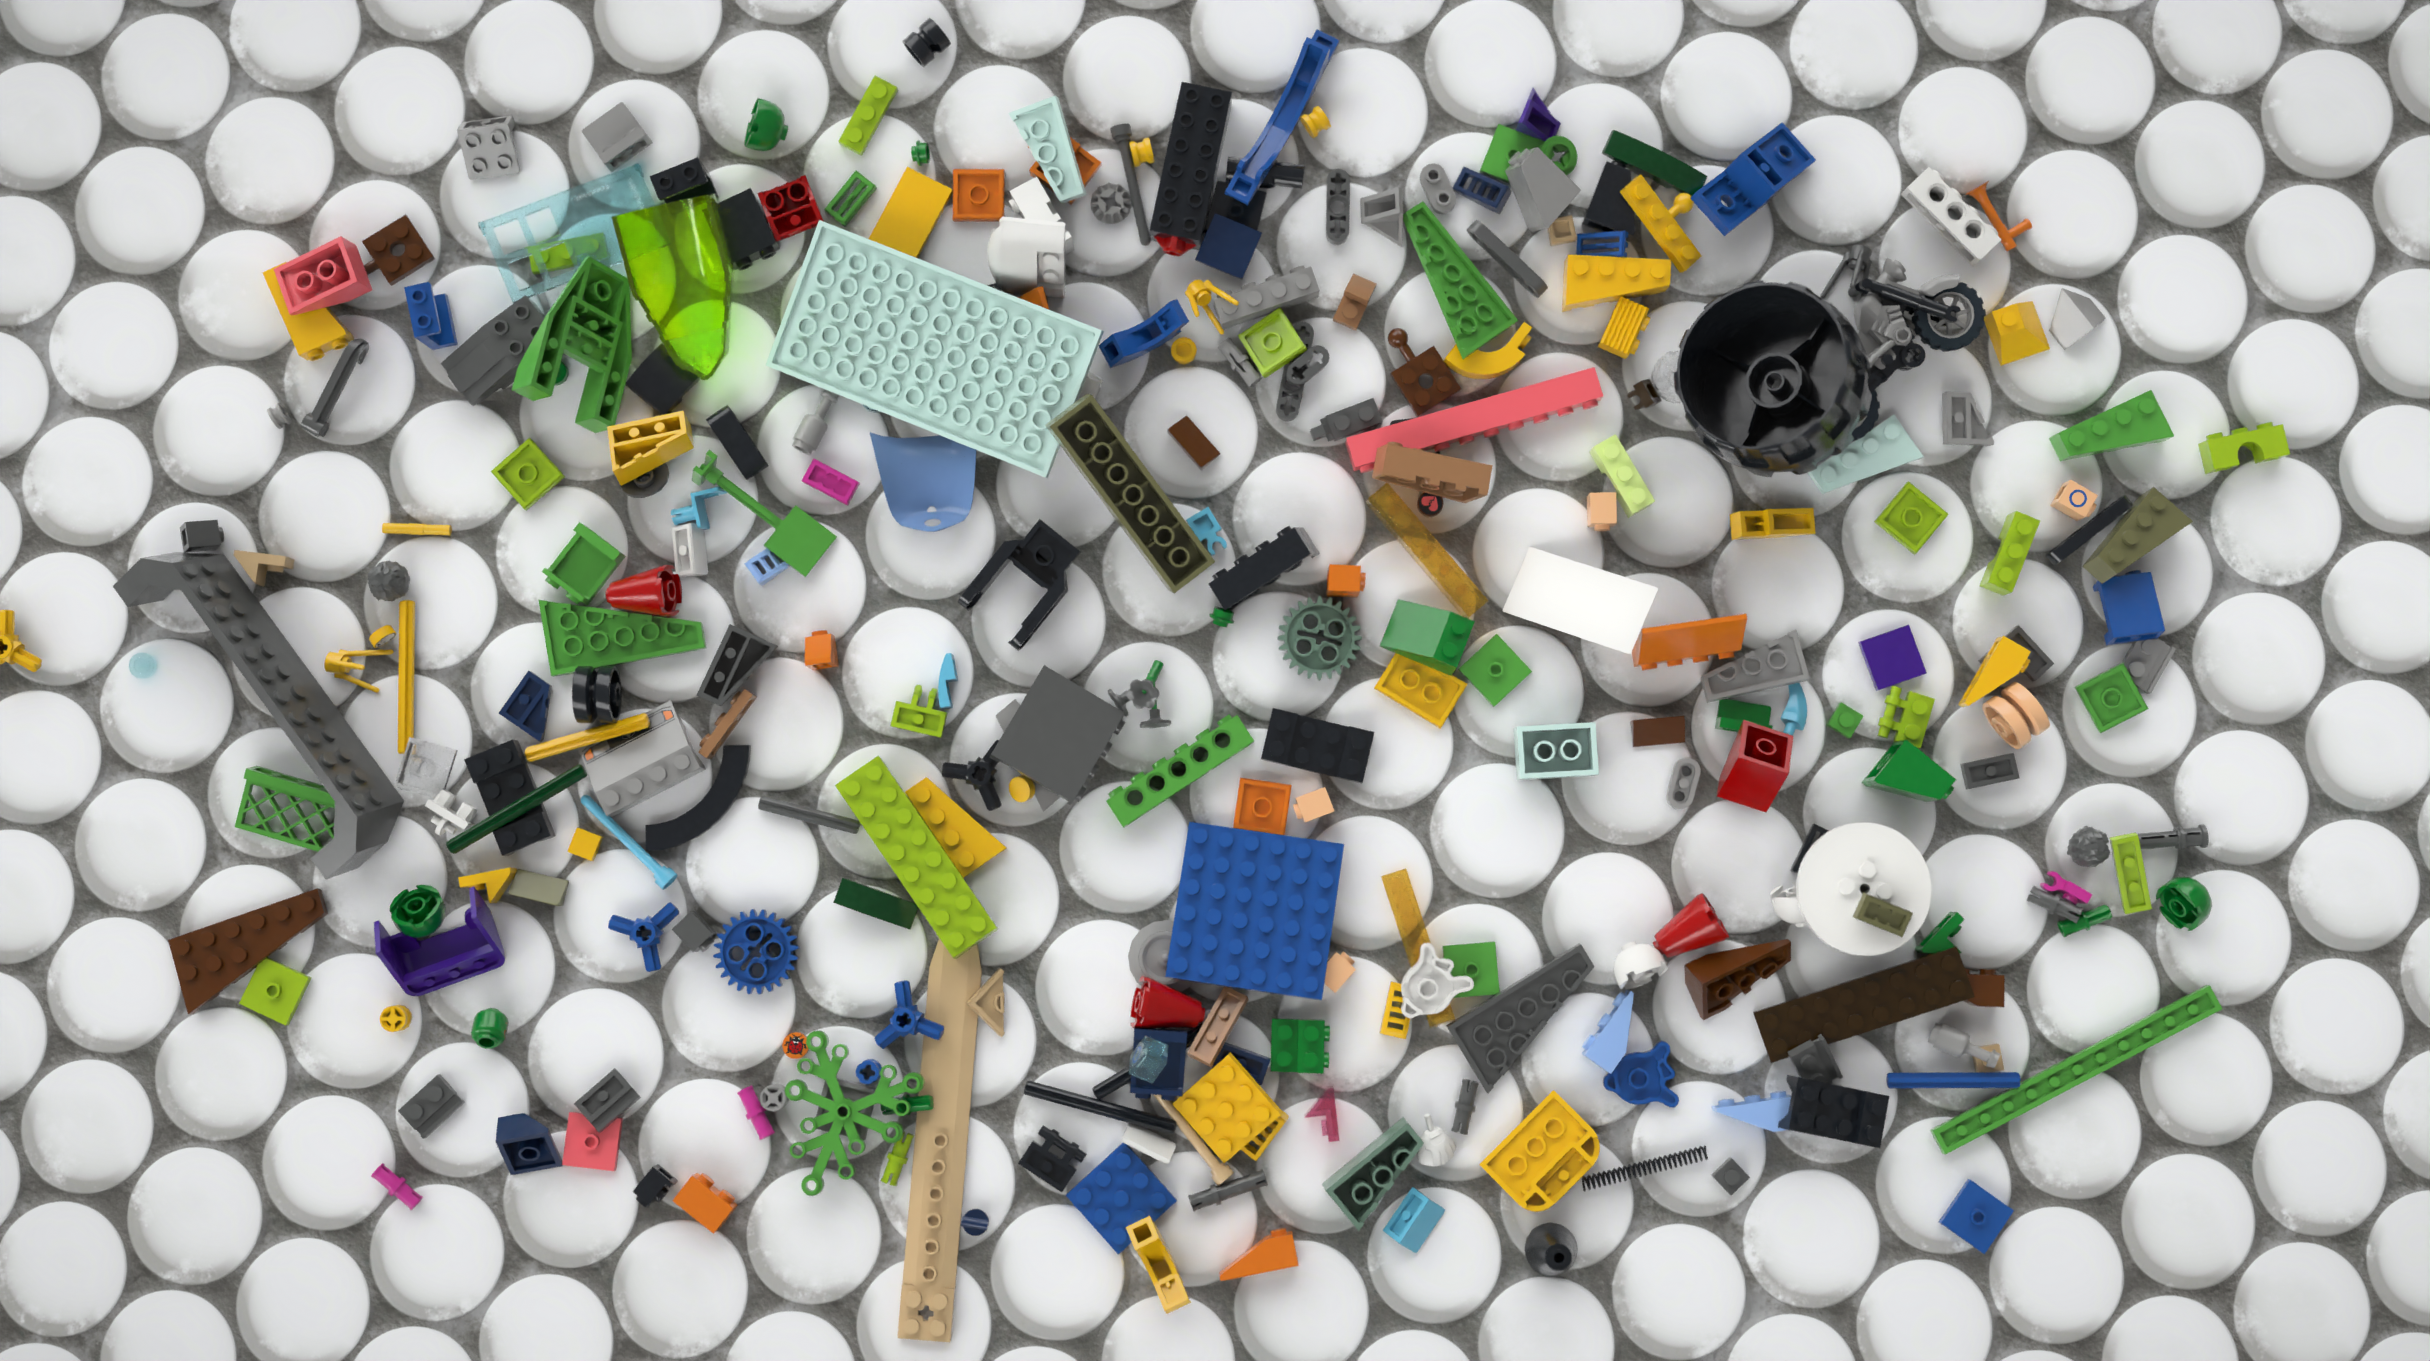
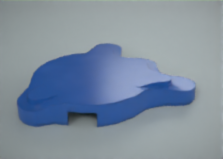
M1660 1041L1649 1051L1633 1052L1624 1055L1613 1072L1604 1076L1603 1086L1605 1089L1615 1092L1621 1099L1631 1104L1642 1105L1655 1101L1661 1102L1668 1107H1676L1679 1103V1097L1666 1087L1665 1084L1667 1080L1675 1077V1071L1667 1063V1057L1670 1053L1669 1044L1665 1041Z

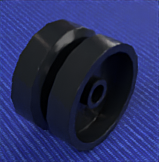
M578 666L575 669L572 683V705L576 721L578 723H593L598 717L602 723H616L619 720L622 703L621 679L618 668L616 666H601L598 672H596L592 666Z

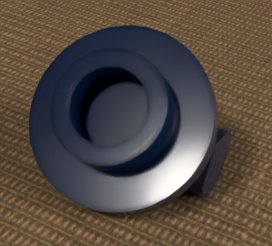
M972 1209L962 1216L961 1227L968 1234L978 1236L987 1231L989 1218L984 1211Z

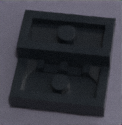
M661 343L641 363L625 385L659 414L665 415L669 414L682 402V396L700 380V375Z

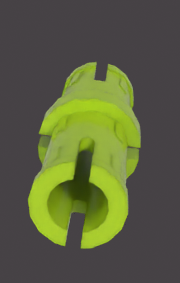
M907 1133L905 1142L902 1143V1137L894 1143L892 1152H888L887 1158L889 1160L881 1178L883 1183L887 1184L890 1174H893L890 1185L897 1186L903 1164H906L908 1160L906 1155L914 1138L913 1134Z

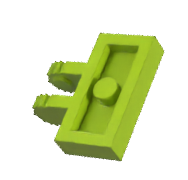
M916 685L911 704L896 701L890 726L942 738L948 713L934 709L938 689L932 688L929 692L926 708L918 706L923 690L921 685Z

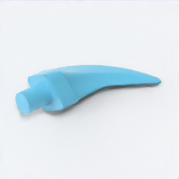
M1800 683L1788 685L1789 700L1780 718L1786 725L1783 733L1792 736L1795 729H1804L1807 718V703Z

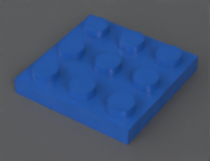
M1121 1143L1066 1194V1197L1118 1255L1132 1243L1126 1229L1127 1226L1148 1216L1155 1222L1177 1201L1131 1147L1125 1143Z

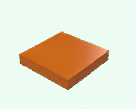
M953 169V221L999 222L1005 213V170Z
M1240 778L1233 828L1285 835L1292 785Z

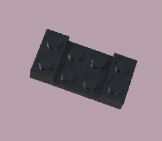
M1273 708L1261 760L1362 784L1374 732Z
M512 739L464 759L473 783L477 784L489 816L537 789L518 740ZM543 803L493 831L502 856L512 855L524 847L556 836Z
M1787 1075L1786 1081L1792 1091L1788 1114L1779 1121L1778 1128L1876 1148L1881 1147L1889 1096Z

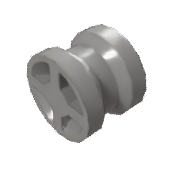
M772 1084L764 1088L760 1095V1102L763 1108L768 1111H778L785 1107L789 1102V1098L785 1094V1086L782 1084Z

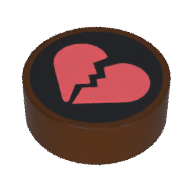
M1423 492L1417 501L1418 511L1425 517L1438 515L1443 508L1442 497Z

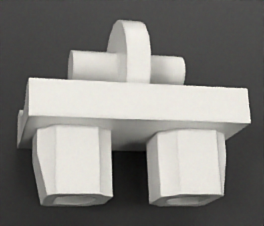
M443 789L434 800L429 799L425 804L427 808L443 817L441 819L434 815L431 819V822L437 825L435 833L439 836H442L446 831L452 835L456 833L457 828L452 826L451 823H454L463 830L476 825L472 821L477 808L463 802L457 812L453 811L450 807L457 797Z

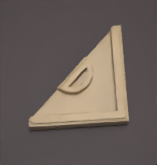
M1001 968L966 1003L1000 1037L1005 1034L1003 1019L1004 971Z

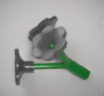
M1158 660L1154 661L1146 679L1142 681L1133 680L1128 691L1126 690L1121 695H1117L1111 689L1108 690V695L1114 701L1117 708L1125 713V717L1129 715L1126 703L1130 700L1133 701V705L1138 709L1143 707L1152 708L1149 710L1150 719L1141 722L1140 728L1167 727L1171 724V720L1160 718V709H1157L1156 699L1159 696V690L1155 687V682L1164 666Z

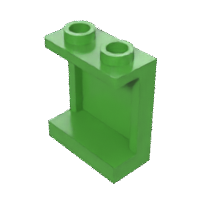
M579 522L573 529L576 534L548 569L544 568L542 572L548 576L545 581L554 588L558 589L561 586L568 591L565 596L577 605L580 602L589 605L626 556L586 525Z

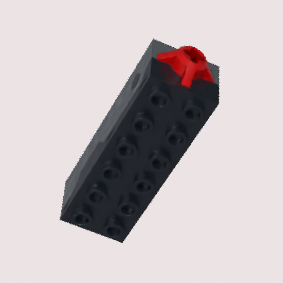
M1181 82L1149 230L1150 240L1158 242L1164 253L1168 255L1181 256L1191 249L1199 250L1201 247L1232 106V92Z

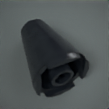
M1552 1222L1534 1228L1526 1238L1524 1248L1530 1266L1536 1272L1545 1276H1558L1568 1271L1573 1266L1578 1251L1577 1242L1573 1234L1561 1224Z

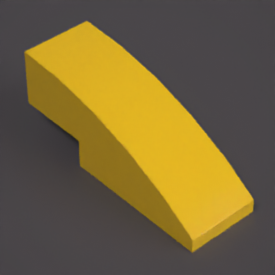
M1813 508L1738 511L1730 514L1732 540L1816 534Z

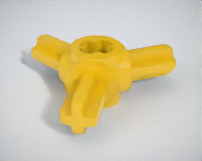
M0 610V665L5 662L11 665L17 663L31 672H36L42 666V660L26 651L24 644L19 641V635H14L15 612L12 610Z

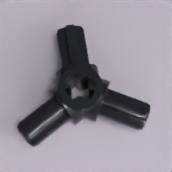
M999 740L993 743L983 758L978 757L976 761H968V765L945 762L942 766V777L966 780V784L973 785L975 791L979 790L988 811H993L1002 806L993 784L996 782L994 775L998 771L995 767L999 762L989 758ZM978 767H981L982 770H987L982 781L979 778H974Z

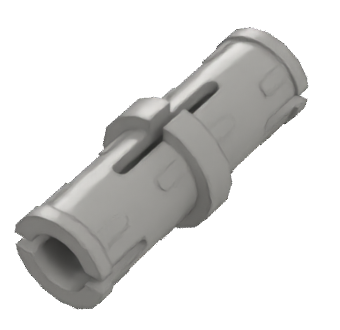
M1227 338L1218 346V349L1231 363V369L1240 374L1249 388L1262 379V376L1258 374L1248 361L1249 357L1247 354L1243 355L1231 338Z

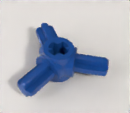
M670 902L653 917L648 915L644 920L637 918L634 921L618 915H612L608 928L629 935L630 940L636 942L637 948H642L646 971H656L661 969L657 944L661 943L660 936L664 934L663 928L679 915V910ZM644 927L651 929V935H648L649 939L642 937V931H645Z
M909 981L896 982L894 986L898 1008H894V1015L890 1018L891 1024L875 1036L874 1039L877 1045L885 1049L899 1036L906 1037L909 1033L912 1035L921 1033L940 1040L944 1033V1026L924 1018V1013L918 1010L917 1005H913ZM904 1015H910L908 1019L911 1018L910 1024H905L907 1020L904 1021Z

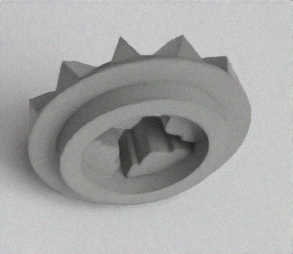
M1107 183L1106 185L1099 186L1092 194L1091 210L1094 216L1103 223H1119L1128 216L1131 210L1130 195L1120 184ZM1115 194V203L1118 206H1112L1107 211V204L1103 199L1110 200Z

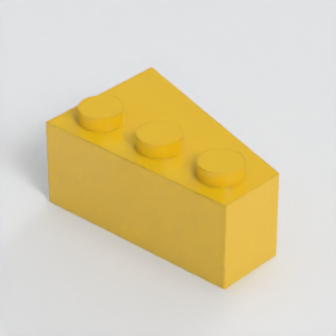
M684 411L607 427L612 471L621 486L694 448L691 425Z

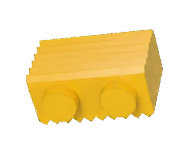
M1621 296L1598 347L1624 359L1630 353L1634 355L1640 343V340L1636 339L1640 330L1645 331L1651 318L1646 316L1649 308Z

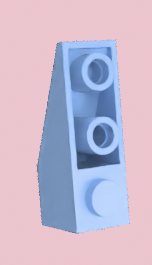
M1626 990L1625 993L1620 992L1612 1003L1615 1006L1610 1014L1605 1013L1597 1024L1600 1027L1594 1036L1590 1034L1582 1045L1585 1049L1582 1054L1610 1074L1627 1050L1634 993L1630 990Z
M1777 1091L1770 1093L1771 1097L1761 1099L1760 1095H1750L1744 1097L1745 1101L1736 1103L1734 1099H1724L1718 1101L1719 1105L1712 1106V1110L1772 1132L1784 1131L1787 1129L1778 1128V1123L1788 1114L1791 1095H1786V1091Z

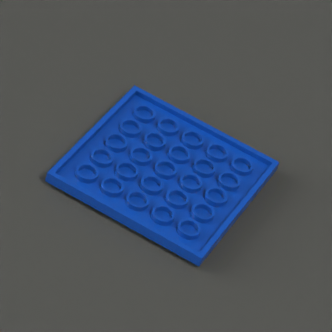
M1189 822L1165 977L1322 1001L1344 844Z

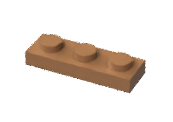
M746 689L742 692L738 691L730 702L732 706L727 713L723 712L716 720L715 725L717 727L712 734H706L700 742L699 746L702 748L698 753L712 760L757 696Z
M1223 987L1187 1052L1189 1057L1212 1067L1246 1006L1248 996L1229 987Z

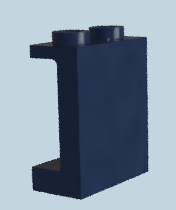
M1134 1028L1133 1057L1134 1061L1136 1059L1137 1061L1133 1063L1132 1058L1130 1093H1135V1098L1151 1099V1094L1162 1095V1100L1176 1101L1177 1096H1183L1187 1031Z

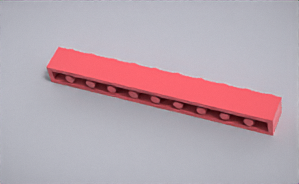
M1595 367L1350 436L1346 438L1345 443L1353 470H1360L1361 473H1366L1374 469L1377 448L1386 445L1388 442H1397L1402 444L1403 447L1411 449L1417 448L1425 451L1434 449L1435 452L1450 448L1449 444L1455 442L1464 445L1475 441L1474 437L1484 434V437L1488 438L1499 434V430L1509 428V431L1524 427L1523 423L1533 420L1534 424L1549 420L1548 416L1558 413V416L1562 417L1573 413L1574 408L1582 406L1583 410L1596 407L1603 398V393Z

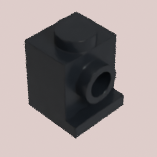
M657 1164L650 1169L632 1192L637 1195L636 1200L648 1208L655 1201L659 1203L669 1192L666 1187L674 1186L678 1180Z

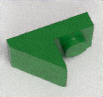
M1949 912L1915 950L1918 953H1935L1954 947L1955 945L1947 937L1952 938L1961 930L1962 926L1960 924L1964 921V918L1958 912Z

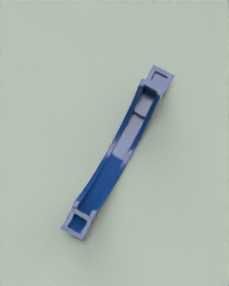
M1317 29L1312 39L1306 38L1290 79L1272 116L1254 146L1239 161L1237 170L1225 191L1226 195L1246 205L1250 203L1311 100L1321 76L1339 45L1338 39Z

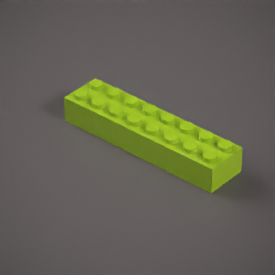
M879 756L835 785L954 959H957L998 930L994 921Z

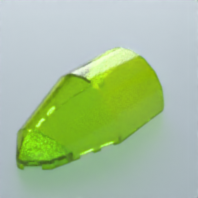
M715 193L612 216L633 297L641 304L647 314L645 316L656 328L660 335V340L675 364L699 376L701 380L712 378L729 353L735 272Z

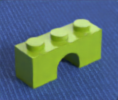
M2272 422L2257 425V430L2248 431L2247 427L2232 430V435L2223 436L2222 432L2206 436L2207 440L2198 444L2205 474L2231 469L2240 465L2238 459L2240 446L2246 447L2252 452L2255 464L2290 455L2283 424L2273 426Z
M2018 511L2007 515L1998 537L2001 540L2000 547L1994 559L1988 563L1979 585L1980 587L2002 596L2013 592L2040 520Z

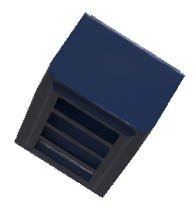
M1463 167L1453 186L1455 192L1498 214L1503 210L1511 194L1509 186L1466 167ZM1468 178H1473L1468 189L1463 188ZM1478 182H1481L1482 184L1480 185L1477 193H1474L1473 191L1476 185L1478 184ZM1487 187H1490L1491 189L1487 197H1483ZM1497 191H1498L1499 194H1498V196H1497V198H1496V200H1495V202H1494V201H1492V200H1493V198L1495 197V195H1496V193H1497Z

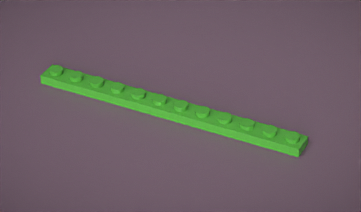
M2205 985L2020 1082L2019 1088H2009L1930 1131L1942 1154H1947L2222 1010V1007L2211 986Z

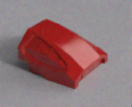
M806 175L771 190L757 193L776 242L816 227L819 220L824 222Z

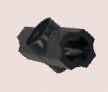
M1228 157L1226 181H1231L1242 158ZM1276 160L1259 188L1269 189L1275 186L1302 189L1304 165L1280 163Z

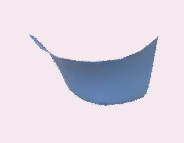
M869 432L885 497L896 522L904 527L936 532L956 525L966 519L973 502L976 467L975 449L940 435L895 438ZM930 506H934L936 511L927 512V509ZM930 519L941 521L937 526H927L924 524Z

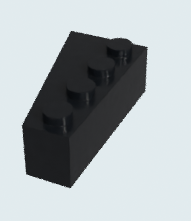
M1287 526L1277 533V539L1271 543L1268 540L1255 547L1256 553L1250 557L1247 554L1241 556L1233 562L1235 564L1233 568L1228 571L1224 568L1212 576L1214 580L1208 585L1224 610H1230L1260 591V587H1266L1274 583L1281 577L1280 574L1283 572L1288 573L1298 568L1303 563L1302 560L1307 556L1314 558L1320 554L1304 528L1294 527L1291 529L1290 526Z

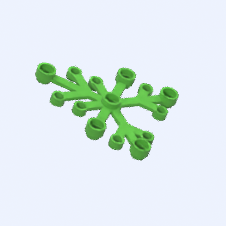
M819 1030L813 1031L807 1036L806 1045L811 1051L816 1053L820 1065L815 1064L810 1058H803L798 1062L797 1069L802 1074L810 1073L826 1080L833 1100L808 1090L807 1084L800 1079L790 1081L785 1087V1094L790 1100L799 1101L803 1099L829 1111L815 1118L808 1117L803 1119L800 1123V1129L803 1133H813L818 1127L833 1122L828 1133L806 1142H796L790 1147V1155L793 1158L799 1159L805 1156L807 1152L823 1146L812 1173L806 1176L801 1184L803 1192L809 1196H815L824 1189L822 1175L832 1152H834L838 1162V1175L841 1179H850L855 1174V1167L849 1162L840 1139L843 1126L850 1141L848 1149L853 1155L863 1153L866 1148V1144L860 1139L854 1122L881 1133L882 1138L888 1143H895L903 1137L904 1128L899 1122L890 1121L884 1123L858 1111L879 1103L893 1109L896 1115L905 1116L911 1110L910 1103L907 1100H898L893 1097L904 1092L916 1094L925 1085L924 1077L920 1073L911 1072L903 1078L901 1083L889 1087L891 1081L897 1076V1069L893 1065H885L880 1070L881 1079L874 1094L854 1102L845 1098L836 1076L843 1060L849 1055V1049L845 1044L835 1045L832 1049L833 1057L830 1061L826 1051L829 1038L825 1032ZM815 1036L821 1040V1044L818 1047L812 1043V1039ZM838 1047H842L845 1050L843 1057H839L836 1054ZM804 1061L810 1063V1069L808 1071H804L802 1069V1063ZM886 1068L892 1069L893 1075L891 1078H887L884 1075ZM914 1078L917 1081L916 1088L909 1087V1079ZM793 1086H798L800 1089L797 1096L791 1092ZM900 1103L906 1105L907 1110L905 1113L899 1112L898 1105ZM840 1107L847 1108L848 1114L846 1116L840 1115ZM806 1121L813 1123L812 1130L809 1131L805 1128ZM889 1128L896 1130L895 1137L888 1136L887 1130ZM854 1142L861 1144L860 1151L857 1152L853 1149ZM796 1145L802 1147L803 1152L801 1155L795 1154L794 1147ZM844 1166L850 1168L851 1174L849 1176L843 1175L842 1169ZM810 1180L816 1183L815 1190L808 1188L807 1184Z

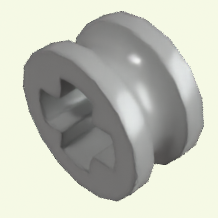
M277 403L275 405L276 408L272 409L270 407L267 409L270 419L278 429L283 428L284 423H292L288 412L282 404Z

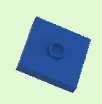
M1967 1179L1939 1220V1223L1985 1254L2014 1210L1972 1180Z

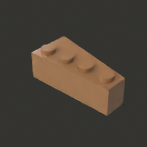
M1388 442L1386 445L1377 448L1372 478L1461 503H1468L1488 495L1493 465L1430 453L1417 448H1406L1400 443Z

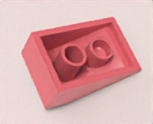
M342 236L274 269L287 309L292 316L348 302L372 291L357 246Z

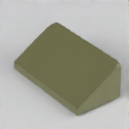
M518 869L508 894L555 906H563L569 881Z

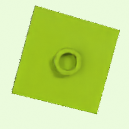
M1281 307L1237 335L1264 378L1308 350Z
M530 437L491 471L526 511L565 477Z
M1908 481L1874 522L1911 553L1916 554L1948 516V513Z
M267 957L257 965L239 1004L285 1026L289 1025L312 977Z

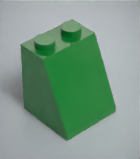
M1906 739L1893 742L1861 783L1871 788L1929 802L1938 801L1941 798L1945 800L1954 790L1952 785L1956 779Z

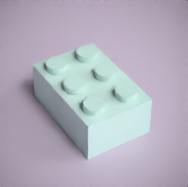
M1596 722L1517 726L1513 728L1517 780L1599 775Z

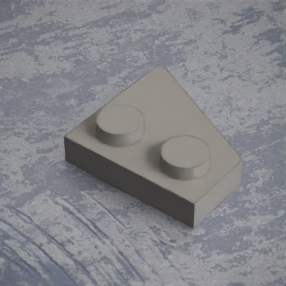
M1969 392L1942 393L1943 444L1994 445L1993 437L1988 436L1982 424L1985 421L1976 408V402L1972 394Z

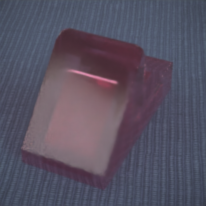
M1327 1086L1304 1115L1305 1118L1325 1116L1326 1120H1321L1322 1136H1328L1329 1142L1339 1141L1333 1086Z

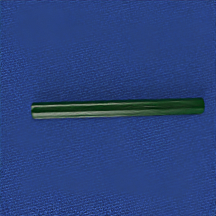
M580 764L572 767L446 842L448 850L452 854L458 853L587 776L585 768Z

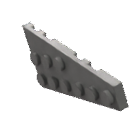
M1580 943L1446 1025L1487 1094L1493 1089L1500 1077L1504 1076L1509 1070L1510 1065L1525 1051L1545 1027L1551 1016L1561 1008L1562 1003L1572 991L1576 990L1595 967Z

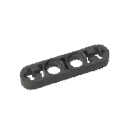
M1475 220L1467 228L1471 238L1533 296L1539 298L1548 289L1546 283L1482 222Z
M1296 323L1293 326L1296 332H1300L1301 328L1306 329V334L1310 335L1305 337L1303 341L1309 350L1312 347L1314 330L1309 323ZM1291 361L1284 365L1276 405L1277 416L1283 421H1292L1298 416L1304 388L1303 384L1297 390L1290 391L1285 386V373ZM1303 366L1298 371L1295 370V368H1293L1292 370L1294 373L1292 374V377H1298L1300 378V380H1302L1303 378L1301 375L1306 370V368ZM1283 393L1290 397L1298 396V400L1292 398L1291 408L1295 409V411H1291L1289 415H1284V410L1280 409L1281 406L1285 407L1287 397H1282Z

